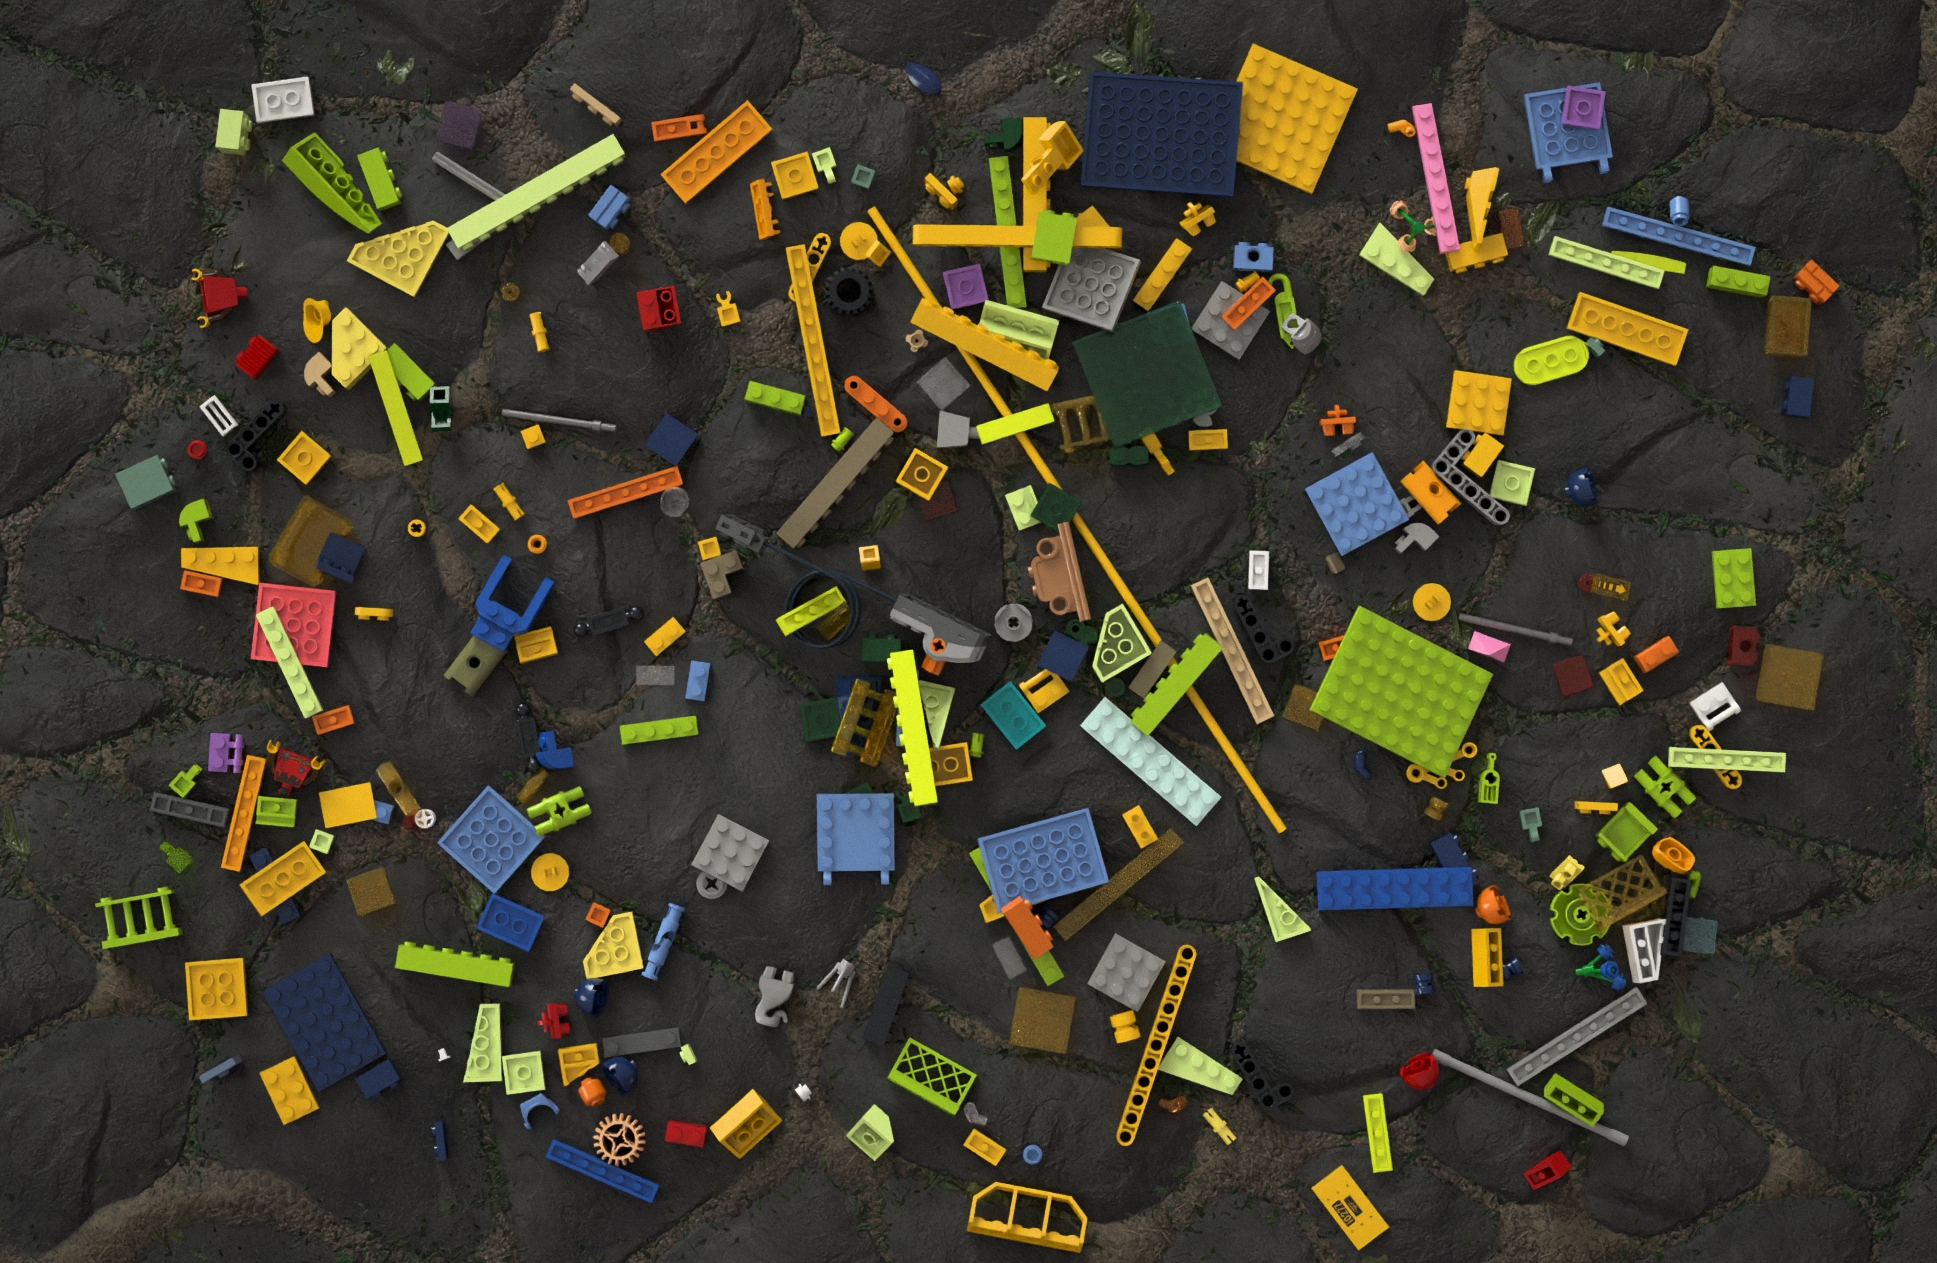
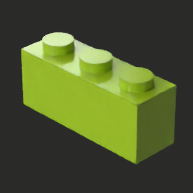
M378 147L357 155L377 209L381 212L402 204L400 201L402 193L399 187H395L393 180H396L393 170L388 169L386 164L389 162L386 152H382Z
M1713 266L1709 269L1706 287L1763 298L1768 293L1770 276Z
M394 343L387 350L398 385L400 387L404 385L408 389L406 393L414 401L418 399L421 402L430 393V387H437L397 344Z
M749 381L745 401L801 416L806 396Z
M1556 1073L1544 1087L1545 1098L1591 1127H1594L1604 1113V1103Z

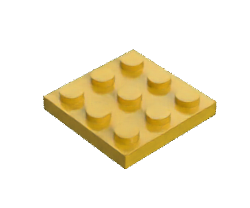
M1455 370L1446 428L1470 429L1473 432H1486L1487 434L1503 436L1512 379Z
M244 958L185 963L189 1020L248 1016Z

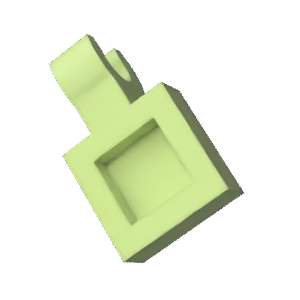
M830 147L812 153L818 173L825 172L828 184L836 182L831 168L837 166Z

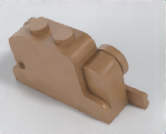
M1069 522L1057 524L1060 536L1041 539L1037 544L1039 556L1032 560L1030 567H1027L1029 577L1034 578L1035 585L1032 586L1034 597L1038 596L1042 602H1050V609L1056 615L1077 611L1080 622L1090 620L1091 617Z

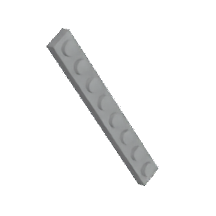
M1635 987L1506 1070L1516 1086H1519L1645 1006L1647 1002L1639 989Z

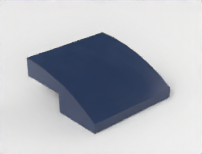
M666 413L645 443V446L673 465L678 466L699 434Z
M1054 630L1038 666L1072 682L1089 646Z

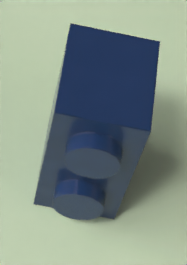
M1790 376L1784 381L1783 392H1786L1785 399L1781 403V411H1784L1783 416L1810 417L1814 386L1813 378Z
M392 1058L355 1080L366 1099L372 1096L374 1100L383 1094L382 1090L386 1087L392 1089L399 1085L398 1080L403 1077Z

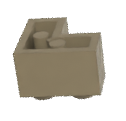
M737 550L700 563L714 600L733 594L727 575L744 569Z

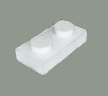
M1249 551L1248 589L1268 590L1269 551Z

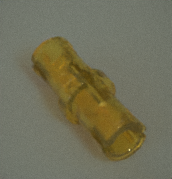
M540 768L531 780H527V784L516 795L518 800L526 804L529 798L540 790L539 787L550 774L544 768Z

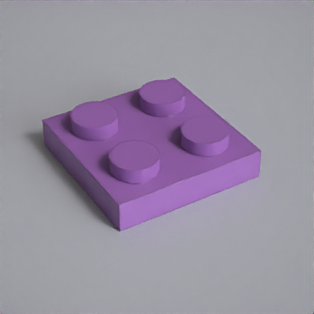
M1567 86L1561 125L1600 130L1606 91Z
M980 264L943 272L952 310L985 303L988 300Z

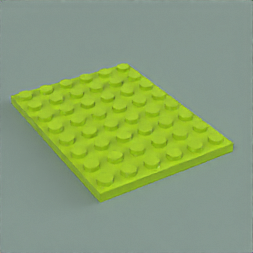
M1358 606L1312 703L1310 711L1445 778L1493 674Z

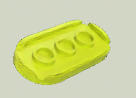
M1565 336L1534 345L1518 353L1514 360V372L1517 378L1527 385H1538L1580 372L1586 366L1589 360V349L1584 341L1575 336Z

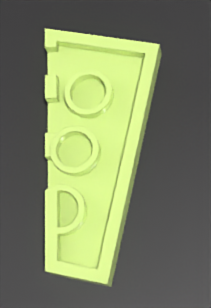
M1381 223L1378 224L1359 256L1422 296L1425 295L1434 280L1409 252H1404L1400 249L1398 241Z

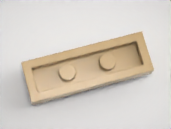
M574 83L570 88L573 93L572 97L579 103L584 101L588 104L587 108L594 114L598 112L604 116L602 120L608 125L614 124L618 126L622 120L619 116Z

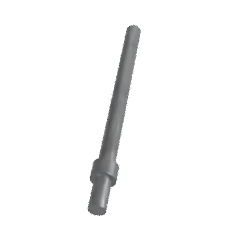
M503 409L502 416L588 428L595 432H601V430L616 432L617 425L602 423L599 420L586 421Z
M1460 613L1458 620L1547 640L1551 644L1560 643L1571 646L1573 641L1572 638L1559 636L1558 633H1546Z

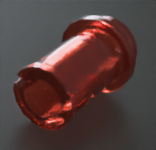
M406 804L404 820L401 821L403 823L402 827L414 829L418 806L413 805L412 813H410L411 805Z

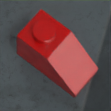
M1559 1151L1546 1157L1523 1175L1535 1190L1561 1178L1571 1168V1165L1563 1153Z

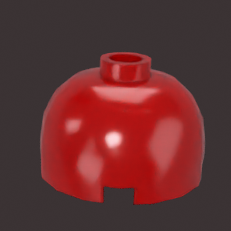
M1428 1053L1418 1054L1408 1060L1410 1064L1406 1068L1404 1065L1400 1070L1401 1077L1408 1086L1415 1090L1432 1088L1440 1075V1068L1433 1054L1431 1056Z

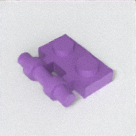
M211 733L208 771L229 772V765H234L233 773H241V766H243L244 762L242 760V749L245 748L243 735L236 734L235 742H231V734ZM230 747L235 748L234 759H230Z

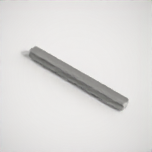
M436 152L432 160L493 200L496 201L505 195L441 153Z

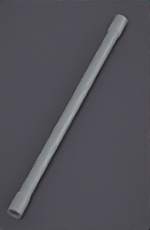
M1434 1049L1432 1052L1437 1062L1444 1066H1449L1598 1133L1617 1144L1625 1146L1628 1141V1135L1615 1129H1610L1599 1123L1591 1127L1546 1099L1454 1059L1437 1049Z

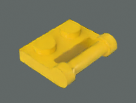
M1046 669L1027 682L1019 684V687L1037 713L1070 692L1057 674ZM1049 675L1053 677L1051 682L1031 694L1030 688Z

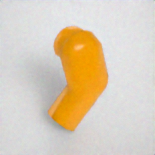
M1406 120L1387 124L1389 133L1400 131L1408 137H1413L1416 133L1415 127Z

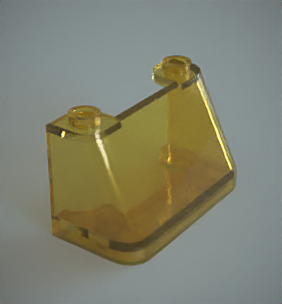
M305 495L271 551L268 561L275 567L315 588L316 585L321 583L324 575L322 570L317 569L314 565L329 533L333 532L339 536L348 535L352 529L351 524L353 521L312 497Z

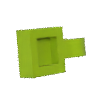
M197 764L196 766L193 765L187 774L181 771L169 786L182 798H185L197 784L193 779L203 769Z

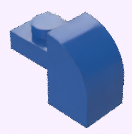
M554 730L540 733L539 745L543 752L536 753L540 764L552 770L573 767L571 747L557 749Z

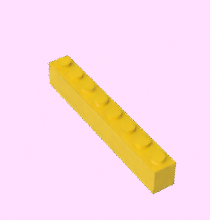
M1047 117L1023 118V177L1031 169L1030 161L1038 155H1043L1046 151L1039 138L1050 127V123H1047ZM1047 180L1036 194H1030L1023 184V226H1037L1039 212H1043L1044 209L1050 210V199H1047V191H1050V180ZM1023 247V272H1046L1047 267H1050V263L1032 260L1033 247Z
M930 298L921 299L910 321L911 323L1048 391L1059 369L1056 362L1039 357L1040 355L1033 350L1027 351L1023 349L1022 345L1015 341L1011 343L1003 335L988 331V328L984 325L972 323L966 316L954 314V311L948 307L942 308L936 305L937 303Z

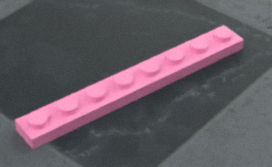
M1432 103L1416 105L1412 107L1439 251L1440 254L1456 252L1460 250Z

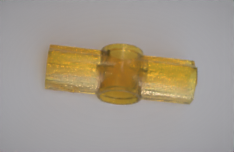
M389 761L379 766L376 770L405 816L410 817L418 813L421 809L420 805L393 764ZM402 786L401 791L396 793V788Z

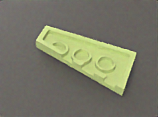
M500 1003L480 1004L463 1082L502 1081Z
M1178 1036L1158 1067V1070L1233 1095L1243 1079Z

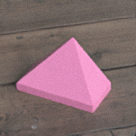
M1474 631L1468 649L1504 663L1511 644Z

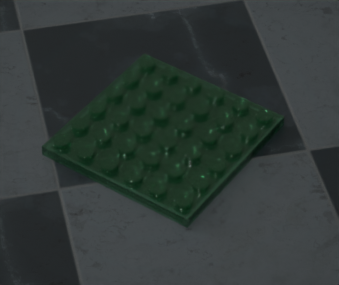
M1180 301L1117 324L1114 332L1104 329L1072 342L1114 449L1222 408Z

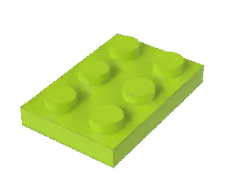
M1751 548L1712 551L1716 609L1756 606Z

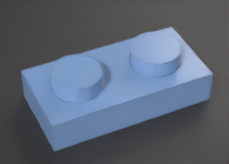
M691 660L686 699L705 701L710 663Z

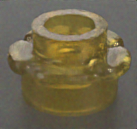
M507 283L506 286L504 285L501 288L502 298L506 301H515L520 294L519 288L514 283Z

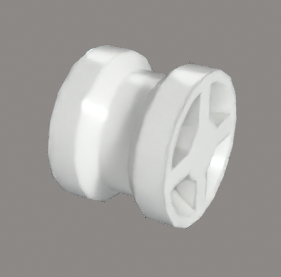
M422 809L416 813L415 822L421 828H430L436 822V815L432 810Z

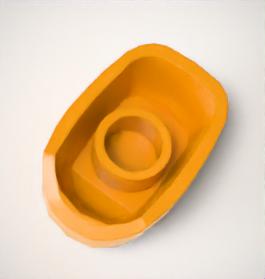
M1671 837L1662 839L1653 846V858L1665 868L1678 874H1686L1695 862L1694 855L1679 841Z

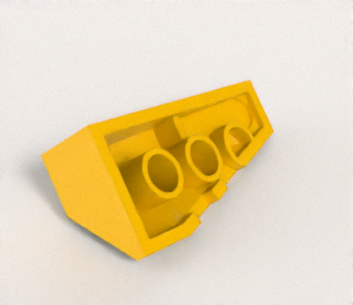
M1496 167L1473 171L1471 177L1466 179L1464 189H1467L1466 202L1473 250L1475 252H1478L1481 246L1487 223L1485 218L1488 216L1491 206L1489 201L1495 190L1499 168Z

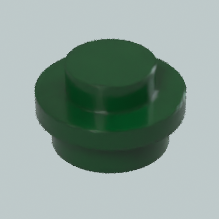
M1112 678L1107 682L1106 690L1109 695L1118 697L1124 693L1125 684L1120 678Z

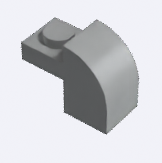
M1413 523L1402 529L1407 536L1402 535L1395 542L1397 546L1394 549L1401 554L1414 541L1425 551L1439 536L1429 526L1422 523Z

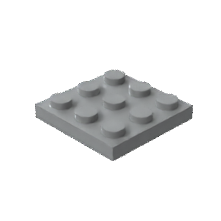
M1221 281L1191 330L1240 360L1270 311L1260 306L1234 331L1221 316L1244 294Z
M718 814L691 866L743 892L769 840Z
M1115 933L1087 984L1138 1012L1166 961Z

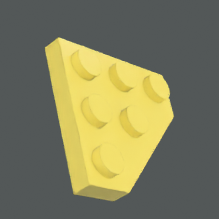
M633 911L612 916L583 960L586 979L644 968Z

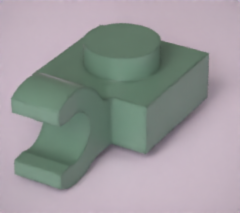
M1539 807L1519 811L1522 830H1529L1530 842L1539 841L1537 827L1542 826Z

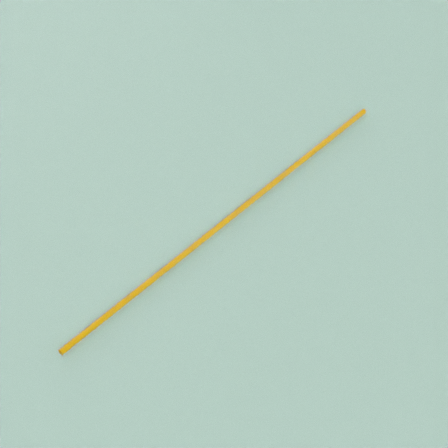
M874 206L867 211L923 297L934 300L937 303L936 305L941 307L876 207ZM956 346L1003 417L1012 415V412L974 355ZM1025 432L1015 434L1046 483L1049 484L1050 482L1062 489ZM1076 512L1072 519L1073 524L1154 646L1157 647L1162 639L1078 512ZM1174 657L1170 660V662L1167 665L1169 669L1174 665V663L1178 665ZM1191 685L1185 693L1277 832H1283L1287 829Z

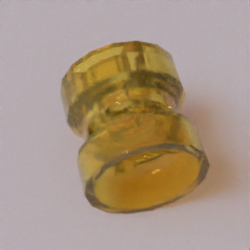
M614 234L610 240V246L617 254H625L630 250L631 243L625 234Z
M1432 796L1430 805L1425 809L1424 814L1441 822L1442 814L1447 810L1449 804Z

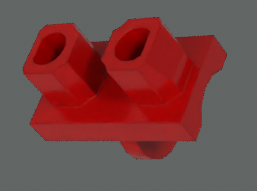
M547 1004L548 1014L547 1012L542 1013V1020L537 1021V1024L543 1025L544 1032L550 1031L551 1038H561V1035L570 1033L569 1023H559V1016H565L568 1013L567 1005Z

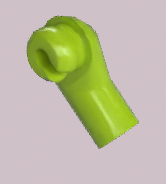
M1691 870L1687 875V878L1691 880L1689 898L1695 899L1701 874L1698 871Z

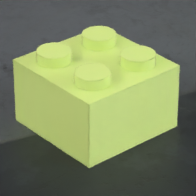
M220 109L215 147L222 153L246 156V151H249L250 148L248 133L252 131V120H250V117L243 111Z

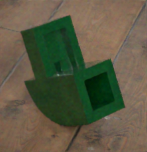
M1021 117L1002 119L1003 134L984 136V146H989V149L1000 148V145H1004V152L1013 150L1021 140Z
M430 387L432 432L452 431L453 402L450 387Z

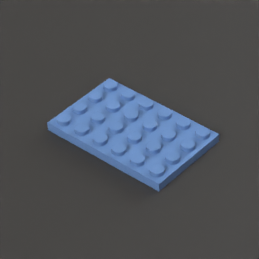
M1088 808L977 839L998 913H1002L1001 908L1019 896L1023 900L1027 899L1030 904H1034L1109 882Z

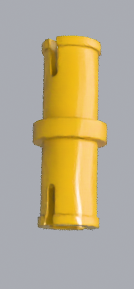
M541 312L530 314L529 317L533 328L532 336H535L537 351L545 352L550 350L546 338L547 330L544 328Z
M504 483L493 489L503 502L502 506L507 508L514 521L525 515L515 501V496L512 497Z

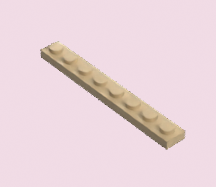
M1209 578L1191 585L1217 642L1224 647L1221 651L1256 724L1273 717L1274 714Z

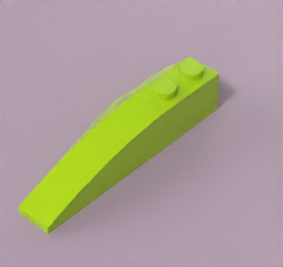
M315 132L289 149L282 161L329 208L368 234L382 224L371 206L363 200V194L360 189L357 190L352 183V176L343 169L344 164L341 159Z

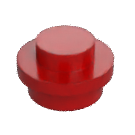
M200 440L192 441L188 446V454L194 459H202L207 454V446Z

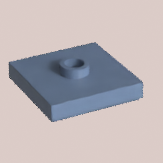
M239 1055L232 1057L200 1075L199 1078L202 1083L217 1076L222 1078L230 1073L229 1069L243 1062V1059Z

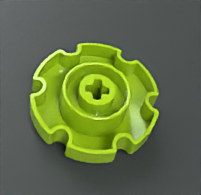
M1582 883L1571 884L1568 886L1569 890L1567 893L1560 890L1553 898L1550 910L1554 911V917L1550 918V923L1560 938L1568 936L1569 943L1589 945L1593 943L1592 938L1594 936L1602 938L1608 931L1612 919L1607 917V912L1612 910L1611 905L1602 891L1598 890L1595 893L1592 891V885ZM1578 910L1584 911L1583 918L1577 917L1579 914Z

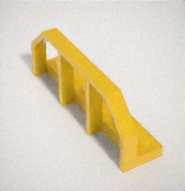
M995 1182L973 1196L967 1231L1080 1253L1084 1242L1087 1217L1072 1196ZM996 1189L1013 1192L1008 1225L997 1220L990 1222L985 1221L981 1217H974L976 1202ZM1017 1193L1047 1199L1042 1231L1038 1228L1026 1229L1022 1228L1021 1225L1012 1224ZM1051 1200L1068 1203L1082 1221L1080 1239L1075 1235L1063 1236L1054 1231L1046 1232Z

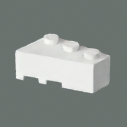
M1654 919L1622 926L1633 983L1658 980L1661 962L1660 952L1664 938L1663 929L1666 919Z

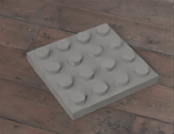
M1072 248L1069 266L1059 264L1042 308L1114 332L1141 261L1105 248Z

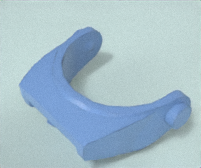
M542 1093L521 1103L520 1107L526 1122L524 1123L526 1129H532L527 1116L533 1107L547 1105L556 1114H559L558 1106Z

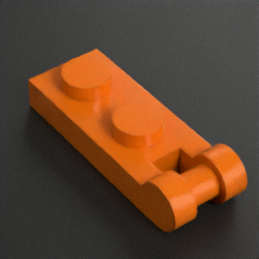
M700 114L651 122L654 142L706 135L707 128L704 127L705 115ZM691 123H696L697 128L691 129Z

